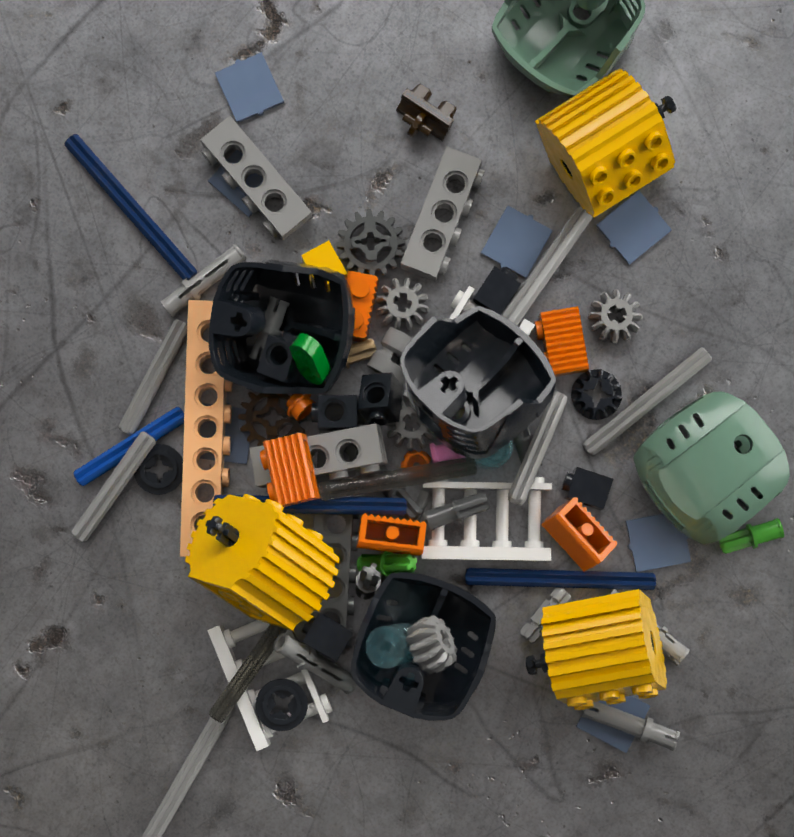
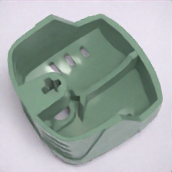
M505 0L495 16L492 24V33L498 45L505 53L504 56L527 78L549 93L553 92L572 98L606 77L624 51L631 45L635 32L645 14L646 5L644 0H537L540 7H537L533 0ZM521 7L524 9L529 19L525 18L524 14L520 9ZM579 7L588 11L589 18L587 20H579L574 16L573 10ZM512 21L515 22L519 30L515 29V27L512 24ZM597 53L602 54V55H605V56H608L609 58L606 59V58L597 56ZM586 66H590V67L596 68V69H598L599 71H595V70L589 69V68H587ZM576 77L582 78L586 81L576 79Z
M722 391L712 392L700 397L663 421L643 441L633 457L641 483L657 508L679 531L704 545L717 542L739 530L740 526L754 517L783 491L790 477L786 453L776 435L760 415L745 401ZM693 414L699 417L703 427L698 426L693 418ZM679 425L684 427L689 435L688 438L683 436L678 428ZM667 439H671L675 446L674 449H670L666 442ZM752 487L760 493L757 497L751 492ZM737 499H740L747 507L743 509L737 504ZM723 510L731 514L730 520L723 515Z

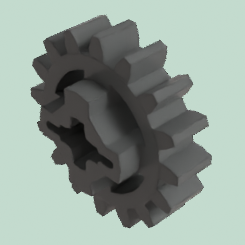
M367 209L366 217H362L357 211L355 212L356 221L352 222L348 219L344 221L345 226L348 228L347 231H338V236L344 239V241L336 243L337 249L345 250V252L339 255L340 261L349 260L346 267L348 271L356 267L360 273L366 271L370 275H375L376 271H380L383 276H386V267L388 265L393 269L397 268L394 258H403L404 253L398 247L405 246V239L397 238L402 233V228L392 227L395 223L394 217L389 218L387 221L384 220V211H380L377 217L372 215L371 209ZM375 225L384 228L390 236L382 235L376 230ZM364 226V230L359 236L351 238L359 227ZM367 238H374L375 243H380L376 244L372 251L368 250L367 245H362L367 243ZM391 250L383 261L377 263V258L383 252ZM351 252L360 253L366 259V264L358 261Z

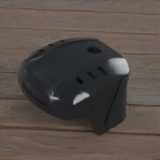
M277 259L264 260L262 262H242L232 265L219 283L212 305L208 337L210 356L215 371L222 378L259 393L320 394L330 391L338 380L343 368L346 367L354 331L355 308L345 275L327 267L285 262ZM296 273H298L300 285L297 283ZM312 275L314 276L315 288L313 287ZM327 281L329 282L330 292L328 291ZM270 296L290 303L280 327L281 331L297 336L301 333L307 334L317 340L322 346L331 367V372L321 385L309 382L301 374L298 383H284L257 372L260 361L250 358L249 354L252 351L257 334L265 327V312ZM285 348L281 351L280 355L283 363L288 358Z
M482 306L469 309L454 319L438 316L431 317L406 345L400 358L406 391L413 411L421 423L443 445L456 454L479 460L497 453L499 449L524 431L540 416L551 401L556 386V377L553 369L536 343L506 317ZM462 345H466L467 347H469L471 349V352H467L466 350H464L462 348ZM447 355L453 356L459 363L455 364L447 358ZM438 366L444 372L440 374L434 369V367ZM460 408L464 409L465 413L461 418L451 419Z
M393 572L381 583L361 623L351 661L352 678L370 698L402 714L428 721L453 719L465 708L483 677L495 634L496 616L477 597L449 582L419 573ZM395 600L398 604L387 605L386 601ZM377 615L390 616L391 620H380L377 618ZM434 615L438 619H442L445 626L450 628V633L455 638L453 641L457 647L456 661L445 670L429 674L426 671H422L418 664L409 662L413 661L414 657L409 652L410 646L406 641V637H408L407 628L424 617ZM370 632H383L385 636H372ZM468 632H473L478 636V639L474 640L468 635ZM466 647L474 653V657L467 655L461 648ZM459 663L461 666L467 669L468 672L463 673L455 667V664ZM409 672L415 674L414 678H409L407 676Z

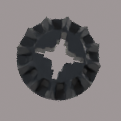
M602 369L588 370L581 374L572 386V403L575 409L588 419H605L614 414L621 403V385L613 374ZM599 381L601 392L606 393L610 397L601 398L596 404V408H594L593 397L588 395V393H583V391L594 390Z
M155 444L134 473L138 485L146 492L155 495L173 492L182 482V456L171 446ZM158 456H160L164 466L173 468V470L163 473L161 483H159L157 474L150 471L146 472V469L157 466Z
M275 679L268 682L261 688L256 698V712L259 719L265 726L275 731H288L295 728L303 721L307 713L308 700L304 690L296 682L289 679ZM273 693L281 699L291 695L294 696L287 705L290 709V717L281 710L277 713L274 712L272 715L270 714L276 705L275 698L272 696Z

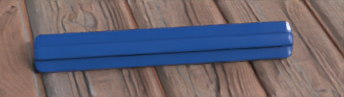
M175 407L73 472L75 479L81 486L87 485L117 466L140 432L148 433L157 441L184 424V412L180 407Z

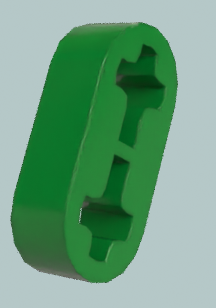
M301 333L289 347L300 374L309 382L321 385L331 372V367L319 342L313 337Z

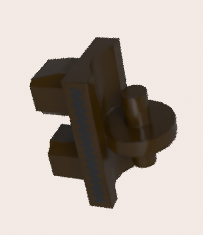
M421 83L412 90L407 88L403 92L401 101L396 109L397 112L403 115L402 120L411 126L407 135L413 138L419 131L427 137L432 134L443 142L454 121L453 116L456 112V107L448 101H442L437 108L430 104L428 101L432 93L430 89Z

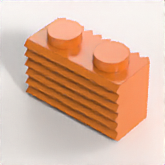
M348 271L346 280L355 308L352 341L361 342L368 339L367 335H369L379 279L375 275Z
M579 307L540 312L539 321H534L537 340L543 339L545 351L543 353L549 361L555 377L588 371L589 364Z
M296 433L264 441V450L260 451V459L264 470L269 469L271 482L267 483L270 500L276 501L283 507L320 499L306 434Z
M576 497L557 507L541 524L584 572L601 563L617 546V541L613 540V536H609L608 531H604V526H600V522L595 521V517L591 516V512H587V507H582V502H578Z
M364 513L359 521L356 548L420 556L424 550L427 524L425 521L420 523L416 520L413 522L412 519L407 521L405 518L400 520L398 517L394 520L392 516L387 519L386 516L381 518L379 515L374 517L373 514L368 516Z

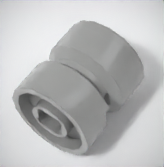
M389 327L381 341L382 350L374 352L367 366L378 374L392 372L402 386L405 378L400 358L406 345L413 338L393 327ZM392 355L399 358L396 363L391 361Z

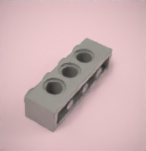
M230 115L200 139L204 147L201 153L212 166L216 163L220 165L225 171L221 175L222 178L233 190L238 186L244 193L245 197L241 200L253 214L259 211L265 219L262 225L273 238L279 235L284 241L312 218L311 210ZM231 150H239L243 156L238 163L232 164L225 160L226 154ZM253 173L263 177L262 184L256 188L249 187L246 184L247 177ZM270 198H280L284 202L282 209L277 212L269 211L266 208V203Z
M446 146L402 258L401 269L436 282L439 274L445 275L451 258L446 257L450 245L456 247L462 229L457 227L461 216L468 217L474 201L469 198L472 187L479 188L485 173L484 170L480 169L482 159ZM451 180H459L464 185V189L459 193H452L447 189L446 185ZM440 209H448L452 213L453 218L449 222H440L436 219L435 213ZM428 238H437L442 246L438 251L430 252L424 247V242Z
M376 423L307 437L311 457L313 458L314 454L321 450L325 452L327 457L326 463L322 467L316 468L313 465L316 478L329 476V480L344 479L349 477V471L360 470L361 474L379 472L380 465L388 464L382 428ZM355 444L358 448V456L354 461L347 462L344 458V450L347 446ZM264 445L249 448L256 487L266 488V492H268L267 483L271 482L269 469L264 470L260 459V451L264 450Z

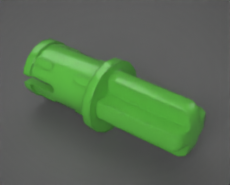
M778 518L755 526L747 524L745 529L735 531L719 540V545L725 554L751 546L755 549L758 547V544L784 538L783 526Z
M383 551L381 554H361L357 560L358 571H361L363 566L370 567L371 563L377 564L376 570L381 572L383 576H388L393 572H414L417 569V558L410 554H393L392 552Z

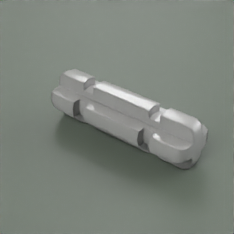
M556 587L550 594L552 598L550 600L546 599L530 618L533 621L530 624L527 622L521 629V635L529 642L535 643L542 635L540 633L543 629L541 625V618H543L542 607L568 603L571 600V595L565 589Z

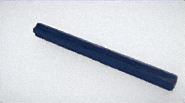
M73 134L64 143L66 148L182 280H190L197 274L196 268L79 135Z
M215 495L213 502L217 498L223 499L227 495ZM252 495L261 502L270 499L269 496ZM320 496V499L284 507L282 512L285 514L363 515L366 513L367 515L403 516L407 512V501L405 498Z
M467 568L465 571V583L467 585L654 590L656 587V575L654 573Z

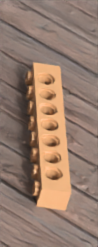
M188 300L180 557L190 555L187 546L188 543L192 544L193 538L190 537L192 531L197 530L196 524L198 520L206 516L203 514L205 510L213 507L214 497L208 502H202L198 497L199 488L205 484H210L214 488V496L223 495L224 487H229L230 469L224 468V455H230L231 437L225 436V423L231 424L232 406L231 404H226L227 392H232L233 382L222 378L216 371L212 374H205L202 371L203 362L211 358L209 342L203 340V333L210 325L213 301ZM209 389L215 390L217 392L216 402L211 406L203 405L201 402L203 392ZM206 421H213L216 424V432L210 438H204L200 434V427ZM204 453H212L215 456V465L209 470H202L199 466V459Z

